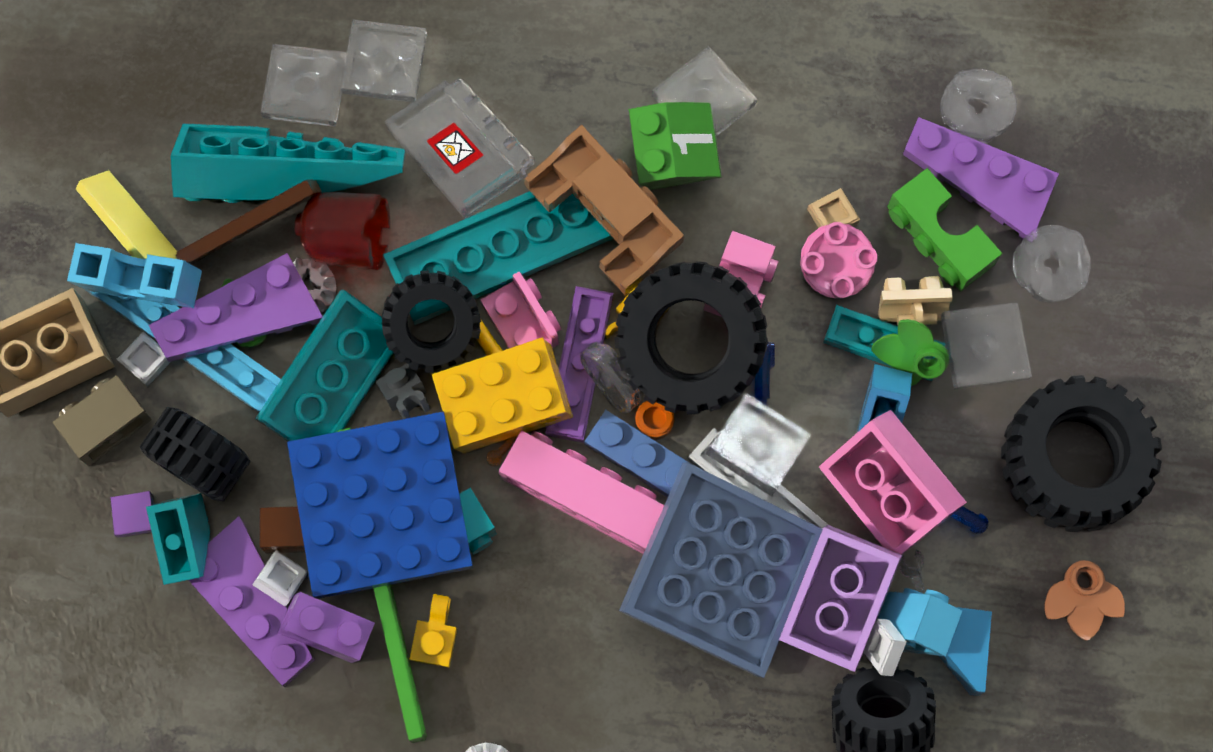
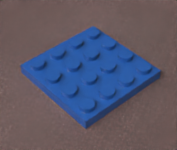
M444 411L287 442L312 596L314 598L320 599L473 568Z

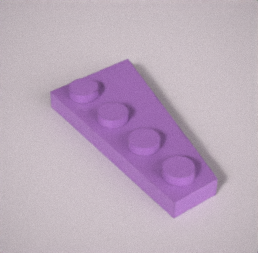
M920 117L917 119L903 152L905 157L922 169L928 168L939 181H946L960 191L959 195L971 203L974 201L990 212V217L1003 225L1005 223L1017 231L1019 237L1029 244L1034 237L1059 175L1057 172Z
M288 253L196 300L194 308L182 307L153 322L149 327L168 362L217 350L218 347L235 342L239 344L254 340V337L274 332L279 334L291 331L293 327L309 323L311 325L318 324L323 316Z
M238 516L209 542L203 577L190 579L189 581L279 683L286 687L315 659L306 644L278 633L288 610L287 606H283L252 585L265 564L243 520Z

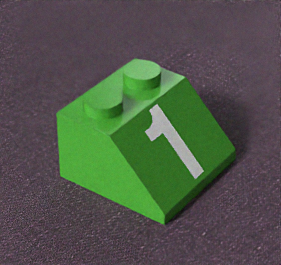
M664 102L629 109L638 181L641 186H646L649 190L722 178L711 103Z

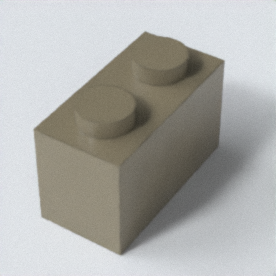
M116 375L112 379L106 378L98 382L91 389V394L82 401H75L65 406L59 412V417L52 423L77 457L89 467L152 419L126 384Z

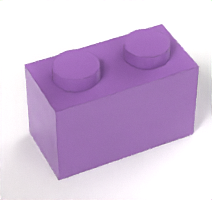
M299 592L293 596L278 633L354 663L360 661L375 623Z

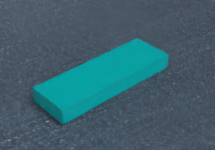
M836 305L823 343L891 367L880 360L871 351L873 343L879 338L893 333L898 334V326ZM934 339L935 342L945 347L946 343ZM926 356V357H924V358H925V359H933V358H935V357H933V356Z

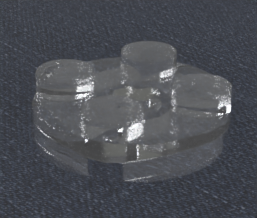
M970 69L957 72L946 86L940 101L942 120L944 123L947 122L948 126L955 132L982 143L995 140L997 136L1006 132L1016 115L1017 100L1012 90V82L1007 77L1000 76L986 69ZM975 99H981L983 103L987 104L988 108H984L981 114L975 113V107L970 106L969 101L973 102Z
M1046 225L1028 233L1021 244L1017 246L1013 255V272L1019 285L1022 288L1025 287L1029 293L1033 294V298L1048 303L1068 299L1078 291L1083 290L1088 284L1091 269L1090 254L1087 246L1084 244V237L1078 231L1069 230L1060 225ZM1050 254H1053L1059 260L1060 266L1056 269V274H1052L1050 267L1044 266V260L1049 259Z

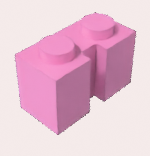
M732 231L719 266L730 270L729 273L737 278L740 277L746 282L752 294H756L761 303L760 308H762L766 295L759 292L764 280L771 283L779 261L772 259L776 246ZM705 303L704 311L721 316L717 310Z

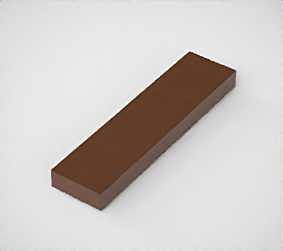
M304 180L179 250L175 256L177 259L184 260L192 265L318 195L322 190L316 180Z

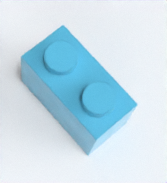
M904 588L903 593L888 592L878 619L890 620L907 642L903 652L946 656L962 610L948 604L950 598L940 592L927 589L925 594L913 589Z

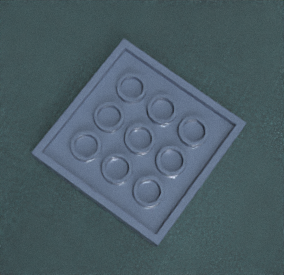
M689 462L682 463L619 611L757 677L764 678L823 529Z

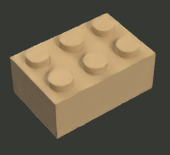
M74 288L0 322V412L7 417L13 416L115 367L85 301Z

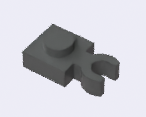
M408 364L392 369L385 376L375 381L392 411L398 409L403 419L411 418L409 412L415 407H422L425 412L430 410V405L424 395L427 391L416 372L409 368Z

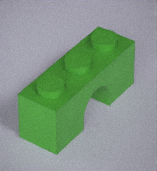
M926 168L892 194L887 206L889 215L899 228L903 229L905 227L914 237L913 242L918 251L925 257L930 256L939 266L938 271L944 281L951 286L955 285L961 292L995 266L1002 252L978 225L962 235H951L942 230L938 224L937 215L946 209L952 195L931 171Z

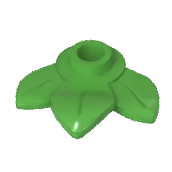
M900 320L898 323V334L893 333L879 338L873 343L871 351L880 360L890 365L891 368L913 373L911 386L916 385L922 378L933 379L940 376L949 364L947 349L942 344L934 341L932 332L928 327L914 320ZM926 356H933V357H935V358H933V359H925L924 357H926Z

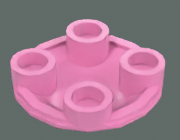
M834 222L819 227L807 238L801 250L800 266L804 279L814 291L828 298L843 299L857 294L868 285L874 273L877 253L862 231L849 224Z

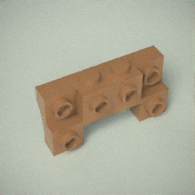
M581 125L568 135L549 157L524 177V185L549 213L571 194L582 203L619 244L600 260V269L626 295L653 273L654 267L684 242V234L657 206L658 200L646 186L640 188L632 179L633 174L625 162L619 158L615 161Z

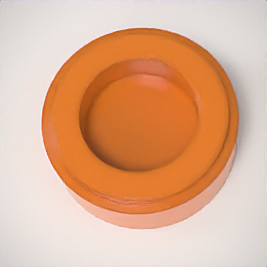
M645 401L637 409L635 416L636 428L653 440L662 439L673 428L674 413L664 410L665 406L657 402L653 405Z

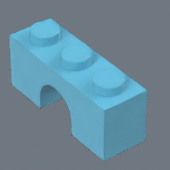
M76 243L67 281L91 292L194 308L202 270L184 260L148 254L146 259H141L119 253L110 248Z

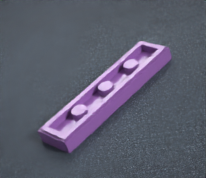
M577 286L575 288L559 365V372L573 418L547 426L546 436L584 443L613 301V293Z

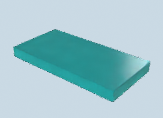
M340 290L255 420L286 441L343 430L393 354V351L389 350L383 335L382 316L347 291Z

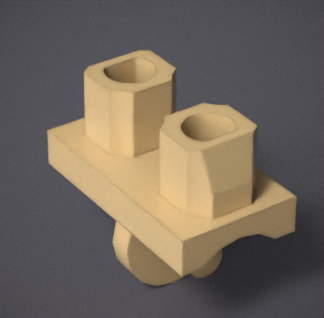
M939 276L924 277L920 280L919 289L906 290L905 280L901 278L885 279L884 289L881 292L878 318L884 322H897V325L903 319L914 320L924 325H937V321L948 320L949 305L953 298L951 288H944Z

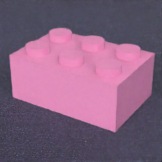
M892 410L871 420L819 466L820 470L882 547L901 555L915 546L967 503Z

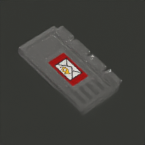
M457 79L451 84H448L445 80L384 121L389 132L464 219L528 176L526 170L535 162V158L517 141L516 137L497 119L484 102L477 98V95L462 79Z

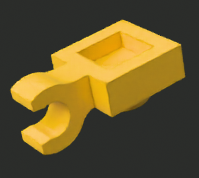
M433 594L429 622L417 620L409 660L450 668L458 629L457 627L446 625L451 605L450 597Z

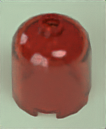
M322 192L312 196L305 205L302 214L297 215L295 234L300 237L305 253L313 261L321 264L363 270H379L384 263L383 254L387 253L388 245H381L383 228L390 229V208L387 198L369 193Z

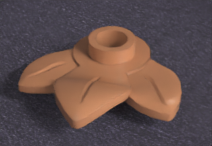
M1083 560L1072 564L1067 569L1064 580L1050 587L1046 595L1044 611L1046 618L1050 620L1067 617V622L1073 632L1081 639L1088 641L1099 631L1104 616L1112 618L1124 616L1125 603L1121 591L1116 586L1105 581L1101 568L1091 561ZM1080 574H1084L1089 578L1090 585L1088 588H1083L1078 584L1077 578Z

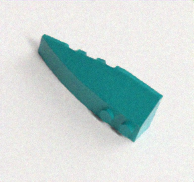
M182 124L171 153L173 197L185 198L188 201L222 199L228 203H238L243 200H269L304 180L311 179L316 180L322 192L319 194L330 193L365 185L403 173L405 149L357 142L352 148L344 147V144L339 139L324 137L318 142L304 141L303 134L288 132L287 138L270 135V128Z

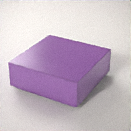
M150 491L110 497L114 536L120 538L152 533L146 510L147 506L154 504L153 494Z

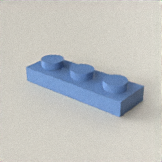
M607 410L604 411L584 441V445L667 498L682 463L688 462Z

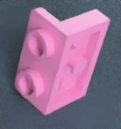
M520 271L513 275L511 283L480 299L481 305L508 349L542 337L551 344L552 348L559 345L557 332L561 330V327L551 310L544 312L538 302L542 296L536 284L531 278L525 281Z

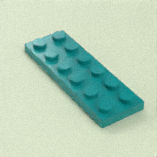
M529 191L385 253L383 256L396 284H400L405 280V277L411 274L413 276L421 274L420 271L429 270V273L441 271L450 277L454 276L459 279L465 287L467 286L474 299H477L511 283L513 275L519 271L523 278L614 238L573 194L549 213ZM429 299L416 304L409 314L414 325H417L451 309L440 300Z

